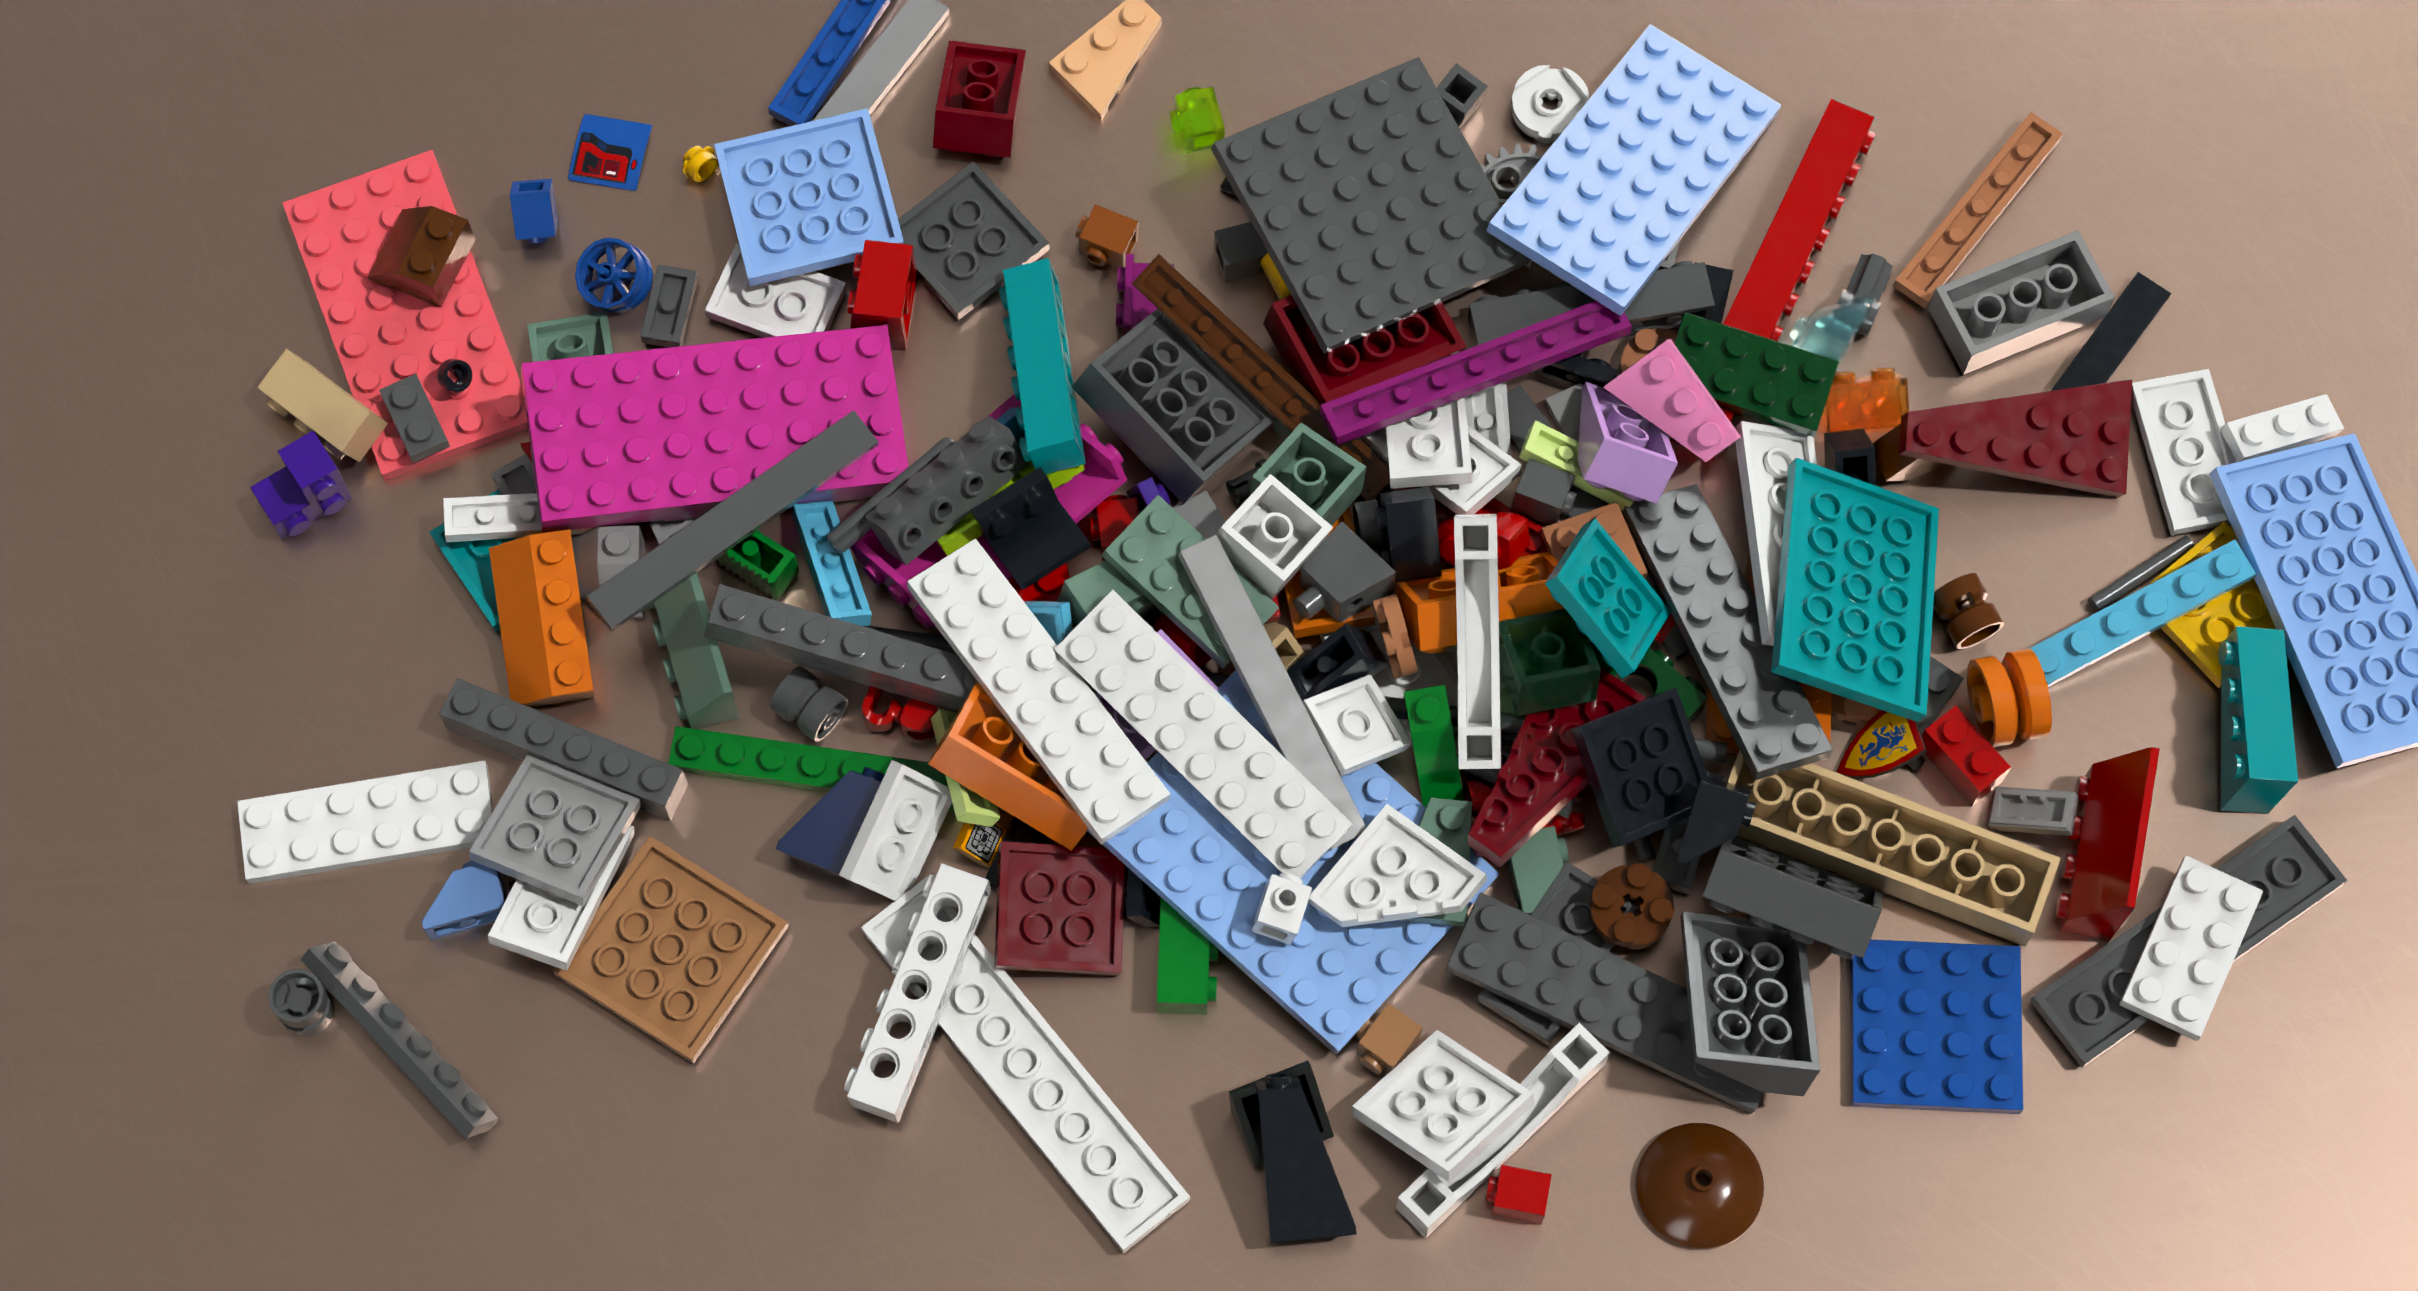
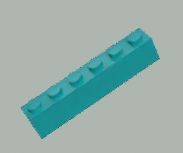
M1049 258L1003 270L1005 286L1000 287L999 292L1005 311H1009V316L1003 317V322L1008 339L1013 341V346L1007 347L1012 369L1017 370V376L1011 377L1016 399L1021 400V406L1016 407L1015 411L1021 431H1025V437L1020 438L1023 458L1025 462L1032 461L1035 469L1041 467L1045 474L1086 464L1076 393L1072 389L1074 379L1058 278Z

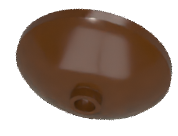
M1688 1123L1665 1131L1649 1145L1637 1169L1635 1188L1637 1201L1644 1218L1661 1237L1683 1248L1711 1250L1734 1242L1751 1227L1762 1205L1764 1179L1756 1156L1749 1146L1737 1135L1713 1124ZM1700 1173L1708 1175L1711 1181L1710 1185H1699L1695 1179L1696 1175Z

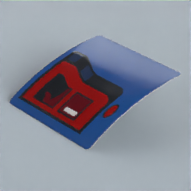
M585 114L577 135L568 179L632 191L637 190L652 125Z

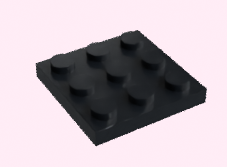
M1677 688L1665 690L1571 729L1613 848L1626 845L1690 817L1700 781L1703 775H1708Z

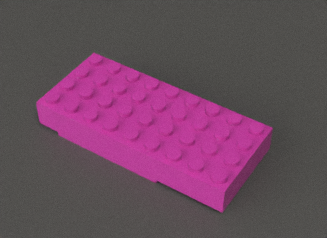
M888 325L522 363L521 380L542 533L658 520L666 522L699 518L853 410L878 440V446L796 504L833 500V503L861 500L866 497L875 496L909 467Z

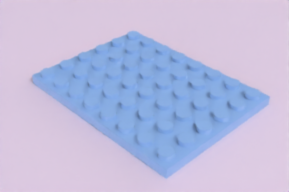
M1235 670L1219 687L1217 692L1275 747L1238 672ZM1157 752L1147 764L1170 792V799L1102 845L1337 1055L1453 926L1395 920L1341 927L1309 904L1308 900L1298 934L1291 945L1251 932L1267 881L1272 874L1279 876L1282 872L1176 768ZM1374 763L1341 776L1366 827H1368L1386 804L1393 807L1416 825H1419L1426 807L1378 764ZM1357 838L1331 851L1328 850L1304 874L1301 880L1303 885L1312 887L1311 893ZM1471 847L1469 862L1486 874L1487 881L1470 900L1467 910L1476 901L1479 893H1483L1500 874L1481 856L1475 857L1474 850Z

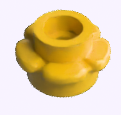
M694 146L689 149L683 156V174H686L687 177H692L695 182H702L710 178L719 166L718 159L714 156V149L710 146H705L704 149L700 146Z

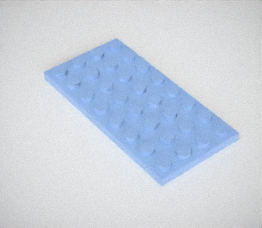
M1650 24L1492 218L1486 232L1621 316L1774 120L1781 108V104Z
M2355 433L2216 467L2209 475L2240 547L2256 573L2254 579L2277 630H2284L2286 653L2336 769L2417 747L2418 574Z

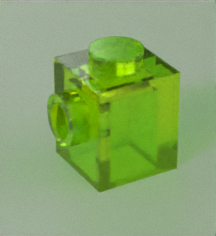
M1213 86L1204 89L1192 87L1186 89L1181 94L1175 95V110L1169 111L1170 121L1174 134L1181 133L1187 154L1212 148L1214 142L1225 138V126Z

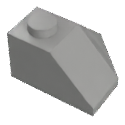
M598 526L572 538L580 597L596 614L597 612L587 601V595L645 556V541L640 526ZM644 610L631 619H644Z

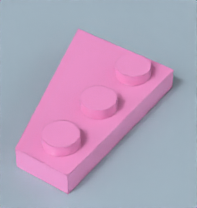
M1671 339L1663 342L1603 387L1705 462L1711 460L1741 438Z

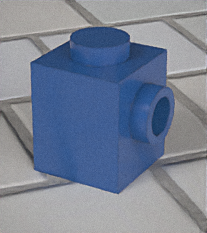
M552 178L512 182L510 202L516 240L526 239L529 243H541L549 240L550 237H556L558 217Z

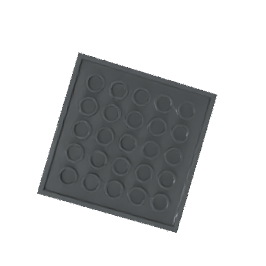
M1419 57L1216 141L1211 148L1324 354L1521 268L1531 261L1528 257L1486 232L1489 222L1503 205Z

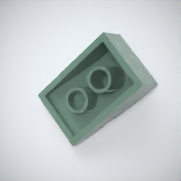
M606 311L527 324L533 362L614 353Z

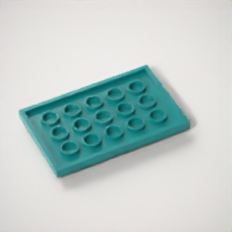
M1795 458L1788 465L1771 672L1915 722L1921 721L1927 715L1939 508Z

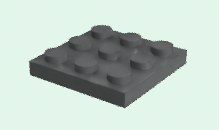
M974 161L898 218L904 244L913 245L917 275L958 320L1005 285L1003 270L1035 262L1050 250V243Z

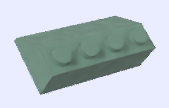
M695 573L648 606V610L656 608L660 621L652 623L658 645L667 644L670 658L664 659L663 663L669 683L678 682L681 695L673 698L680 721L688 719L692 729L700 730L740 718L718 641L703 637L710 614L698 573Z

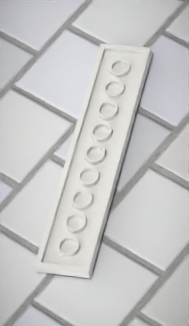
M928 877L861 927L863 934L891 968L900 950L906 952L911 936L907 935L908 927L916 911L921 913L927 898L923 897V891ZM946 906L938 911L936 918L942 922H949L958 913L952 906ZM974 934L938 1026L1119 1249L1125 1253L1188 1203L1190 1196L1004 969L994 968L995 958ZM935 944L928 945L922 950L921 957L928 961L935 960L940 957L943 948ZM914 983L908 989L916 999H920L925 995L927 986L922 983Z

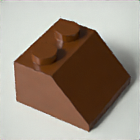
M434 206L402 209L368 275L369 280L442 307L475 242L468 219Z

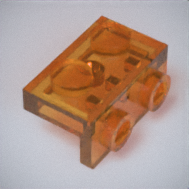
M1890 367L1871 369L1870 376L1855 377V372L1853 371L1836 372L1826 401L1827 431L1830 433L1898 426L1901 423V416L1909 412L1907 378L1900 373H1895V368Z

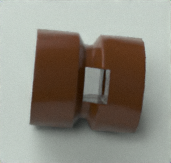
M1976 573L1958 577L1934 592L1933 606L1941 619L1949 620L1946 629L1958 649L1968 648L1984 641L1997 633L2004 625L1994 604L1985 602L1988 593Z

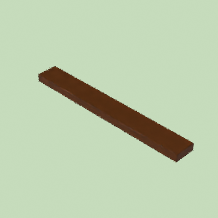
M1160 254L1131 283L1291 432L1300 423H1303L1365 465L1366 472L1360 495L1366 501L1375 499L1390 483L1389 465L1359 437L1336 445L1320 414V405L1322 403Z

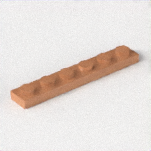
M2030 112L1895 279L1893 287L1923 308H1926L1931 301L1935 288L1946 284L2060 142L2063 133Z

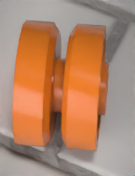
M2025 648L2006 652L2002 663L1995 656L1970 660L1967 667V688L1972 715L1977 730L1993 747L2012 744L2016 734L2023 740H2033L2049 735L2052 726L2050 694L2043 668L2032 649Z

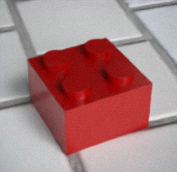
M865 240L863 254H856L853 273L854 277L857 278L856 290H850L847 311L848 314H851V328L888 325L891 349L906 351L918 279L913 245Z

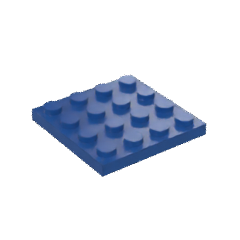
M1871 939L1864 958L1854 955L1853 959L1850 960L1851 1106L2006 1114L2022 1113L2023 1062L2020 946Z

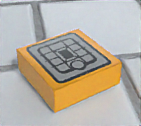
M964 822L953 849L982 867H990L1007 830L996 823L992 827Z

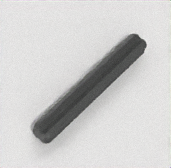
M947 437L941 439L828 534L826 539L830 546L838 553H844L872 529L865 516L875 509L881 500L892 495L913 474L920 472L936 459L941 451L952 446L955 442Z

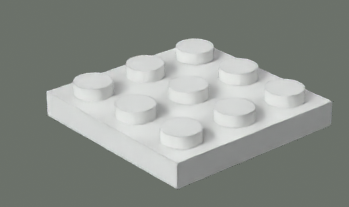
M1436 1030L1352 1106L1354 1118L1450 1182L1534 1104V1093L1445 1034Z

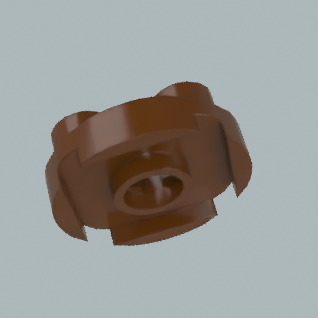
M1642 863L1622 865L1609 870L1597 881L1590 897L1589 916L1594 929L1606 942L1614 946L1618 944L1622 947L1638 950L1653 945L1666 933L1674 914V899L1665 880L1647 865ZM1630 897L1632 900L1637 899L1641 902L1639 916L1635 917L1631 912L1624 914L1621 911L1625 904V898Z

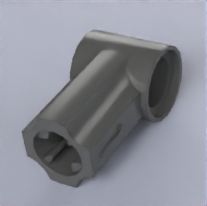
M1873 253L1870 255L1861 254L1847 290L1843 289L1831 323L1868 337L1881 305L1879 303L1880 297L1886 288L1893 268L1885 258Z

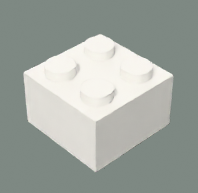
M1270 474L1222 525L1216 535L1230 562L1272 600L1326 539L1333 526Z

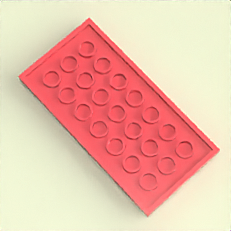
M433 150L282 202L352 395L388 423L371 446L384 481L528 429L523 387L471 250L442 307L371 281L368 278L402 209L434 206L457 215ZM458 359L469 364L472 369V381L467 389L461 392L446 390L439 384L436 378V371L443 361ZM448 371L447 375L455 383L458 378ZM417 374L450 447L413 463L379 390Z

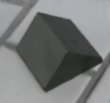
M1307 1060L1277 1072L1289 1073L1291 1078H1299L1323 1141L1334 1137L1310 1062ZM1265 1077L1256 1081H1265ZM1256 1081L1229 1091L1232 1116L1255 1168L1263 1165Z

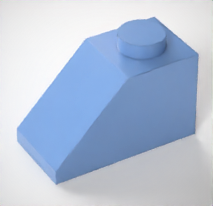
M474 861L465 863L462 866L463 869L453 871L422 920L423 930L430 941L494 923L507 899L501 873Z

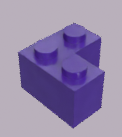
M314 431L278 450L277 452L285 467L250 487L282 540L289 535L296 536L303 533L313 521L323 515L337 513L345 506L347 501L352 499L338 468Z

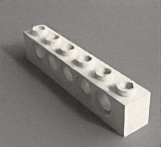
M942 863L937 875L931 873L928 877L923 891V897L927 898L921 913L917 911L914 913L907 935L911 936L906 952L902 950L898 952L892 967V974L896 975L890 990L884 989L878 1000L876 1013L880 1014L875 1028H868L863 1037L860 1052L864 1053L859 1068L852 1067L846 1079L844 1091L849 1092L847 1098L851 1106L899 1123L991 894L989 880ZM952 906L959 910L957 916L952 921L942 922L936 918L938 911L943 907ZM935 944L943 948L942 954L935 960L928 961L921 957L922 950L928 945ZM922 983L927 986V991L923 997L913 1000L905 996V992L910 985ZM907 1022L912 1028L906 1037L896 1039L889 1035L890 1029L894 1024ZM882 1061H892L896 1064L895 1071L887 1078H879L874 1075L876 1065Z

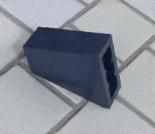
M865 766L862 773L850 770L778 841L776 850L840 874L885 774Z

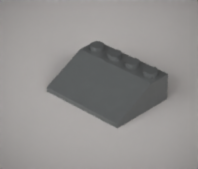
M1158 308L1091 362L1072 385V389L1183 505L1275 421V418L1243 386Z
M1736 836L1721 844L1703 897L1710 899L1709 905L1717 910L1730 914L1733 913L1734 909L1750 914L1748 920L1756 925L1772 929L1773 925L1776 924L1789 929L1788 935L1798 941L1812 944L1815 939L1830 945L1829 951L1831 953L1852 960L1854 955L1864 958L1882 911L1883 892Z
M1682 912L1680 919L1694 1062L1761 1092L1803 1097L1820 1072L1806 943L1788 935L1789 929L1776 924L1773 925L1772 929H1768L1744 918Z

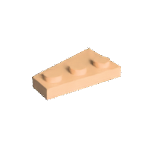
M1125 0L1049 62V69L1102 121L1116 93L1121 91L1131 69L1136 62H1139L1160 29L1162 18L1144 0Z

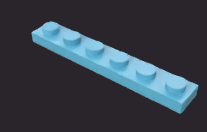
M2234 539L2029 649H2032L2038 657L2047 685L2050 687L2255 578L2256 573Z

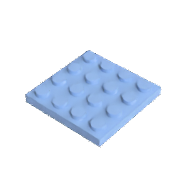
M868 108L714 144L750 286L854 262L856 254H863L865 240L904 244Z

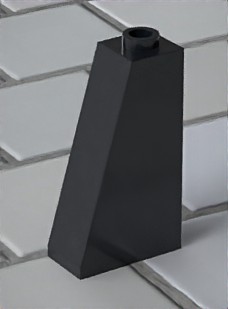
M1272 1073L1265 1076V1081H1256L1270 1242L1357 1235L1352 1213L1299 1078H1291L1289 1073Z

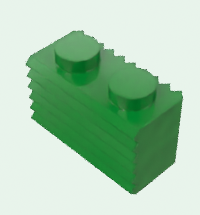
M758 530L713 561H719L720 566L725 565L726 570H732L733 575L738 574L740 579L745 578L746 583L752 582L753 587H758L759 592L765 591L766 596L771 595L772 600L780 598L799 572L796 555Z

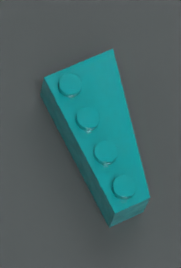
M2236 626L2228 637L2221 642L2218 651L2219 663L2222 665L2220 810L2269 814L2298 783L2284 630Z

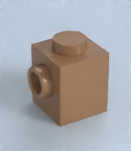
M1388 1003L1377 1019L1370 1017L1356 1034V1037L1360 1039L1357 1053L1362 1056L1360 1058L1361 1063L1378 1075L1382 1071L1388 1074L1407 1057L1419 1041L1423 1027Z

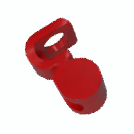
M872 686L869 687L862 704L864 724L869 731H887L892 728L894 722H897L901 727L902 734L912 740L922 742L935 736L931 718L938 711L936 705L911 699L902 707L899 701L893 699L890 707L884 713L876 714L874 711L884 690Z

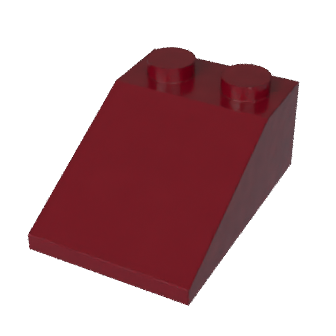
M949 40L935 109L933 148L946 149L951 152L962 151L985 154L990 157L1001 156L1011 158L1026 50Z

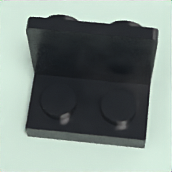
M1041 467L971 510L984 539L1021 589L1029 587L1088 550L1091 546L1086 536L1059 502L1047 475Z

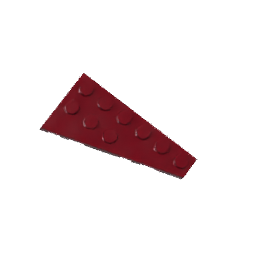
M2132 379L1910 411L1901 416L1899 455L2119 498L2125 495L2127 491Z

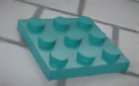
M1596 518L1582 526L1545 582L1553 599L1557 603L1562 604L1575 620L1580 632L1589 637L1601 652L1604 661L1610 667H1613L1622 679L1636 670L1670 614L1666 604Z

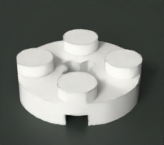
M1540 65L1526 71L1517 80L1511 97L1510 105L1515 123L1525 134L1533 137L1536 142L1542 145H1549L1556 141L1589 100V91L1584 81L1575 72L1564 67L1562 70L1549 69L1550 65ZM1547 97L1549 100L1557 98L1559 100L1557 109L1547 110L1543 108L1542 98Z

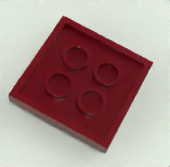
M1001 841L998 850L994 968L1119 976L1122 973L1125 864L1107 848L1075 846L1071 851L1063 845Z

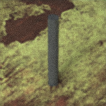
M2186 535L2090 597L2088 599L2090 607L2095 612H2099L2181 558L2195 546L2193 541Z

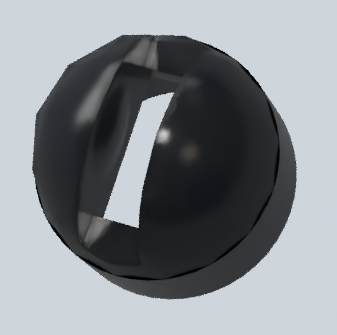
M448 359L443 361L437 368L436 378L439 384L446 390L461 392L467 389L472 381V369L465 361ZM448 371L458 378L455 383L447 375Z

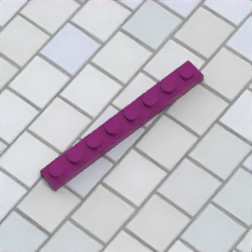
M1594 301L1321 404L1320 414L1336 445L1629 335L1632 325L1625 313L1620 316L1601 303Z

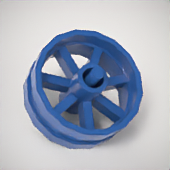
M607 237L594 241L583 251L577 262L575 272L577 289L584 300L595 307L613 313H624L635 309L641 304L651 289L653 278L650 260L641 249L621 239ZM619 247L628 249L617 263L615 249ZM606 254L607 262L599 264V259ZM634 259L636 272L625 270ZM595 268L598 279L592 281L593 271ZM632 280H635L629 291L627 287L631 284ZM606 285L602 300L599 301L594 294V290ZM617 287L623 298L611 303L615 288Z

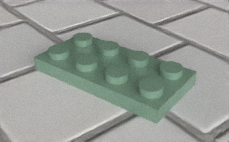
M1157 495L1101 556L1214 661L1224 668L1231 659L1177 555L1180 551L1206 538L1164 499ZM1231 563L1264 625L1277 611L1279 606Z

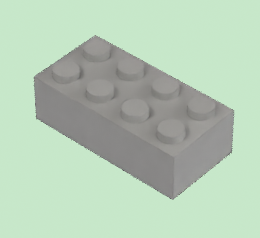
M2075 231L1935 288L1928 309L1964 375L2104 318L2115 296L2080 232Z

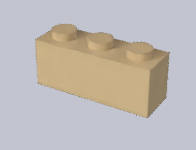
M288 349L284 350L257 387L270 397L266 402L268 406L284 417L289 412L298 418L294 423L298 429L305 434L311 431L319 434L325 439L322 444L323 447L340 460L345 455H348L360 462L388 424L323 373Z

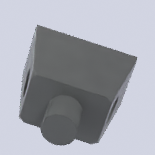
M1341 522L1303 563L1300 585L1304 592L1295 598L1293 603L1296 610L1305 619H1310L1320 610L1324 609L1337 622H1343L1372 606L1373 600L1392 595L1395 590L1396 571L1347 525Z

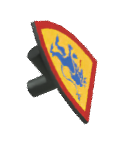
M1881 710L1857 733L1845 751L1836 773L1851 778H1871L1893 772L1906 764L1913 770L1921 768L1925 762L1922 754L1926 753L1927 750L1917 722Z

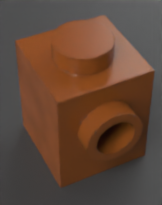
M1095 204L1090 216L1084 215L1076 230L1075 237L1079 238L1080 254L1084 255L1086 260L1098 266L1106 264L1117 269L1118 267H1125L1126 254H1132L1139 239V221Z

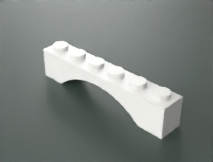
M1497 514L1455 515L1459 769H1501Z
M1578 1023L1520 1083V1085L1534 1093V1104L1450 1182L1428 1168L1398 1197L1396 1209L1427 1238L1606 1064L1610 1052Z

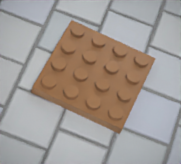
M649 836L599 906L568 970L556 967L553 972L559 979L694 1064L789 925L781 917L652 836Z

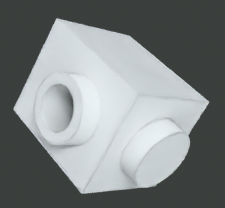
M1281 873L1279 876L1272 874L1264 887L1251 932L1291 945L1298 934L1312 887L1303 885V881L1300 878L1291 874Z

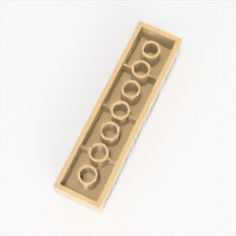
M1739 750L1727 782L1751 789L1749 801L1755 802L1756 807L1750 826L1741 825L1738 837L2022 946H2026L2034 935L2061 860L2060 857L1813 763L1754 780Z

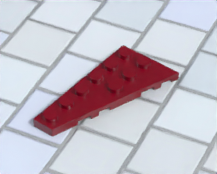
M1562 643L1557 660L1552 670H1549L1544 680V686L1537 700H1534L1511 747V753L1497 775L1496 784L1490 796L1486 798L1468 834V845L1499 867L1506 863L1590 783L1571 729L1636 703L1646 697L1565 643Z

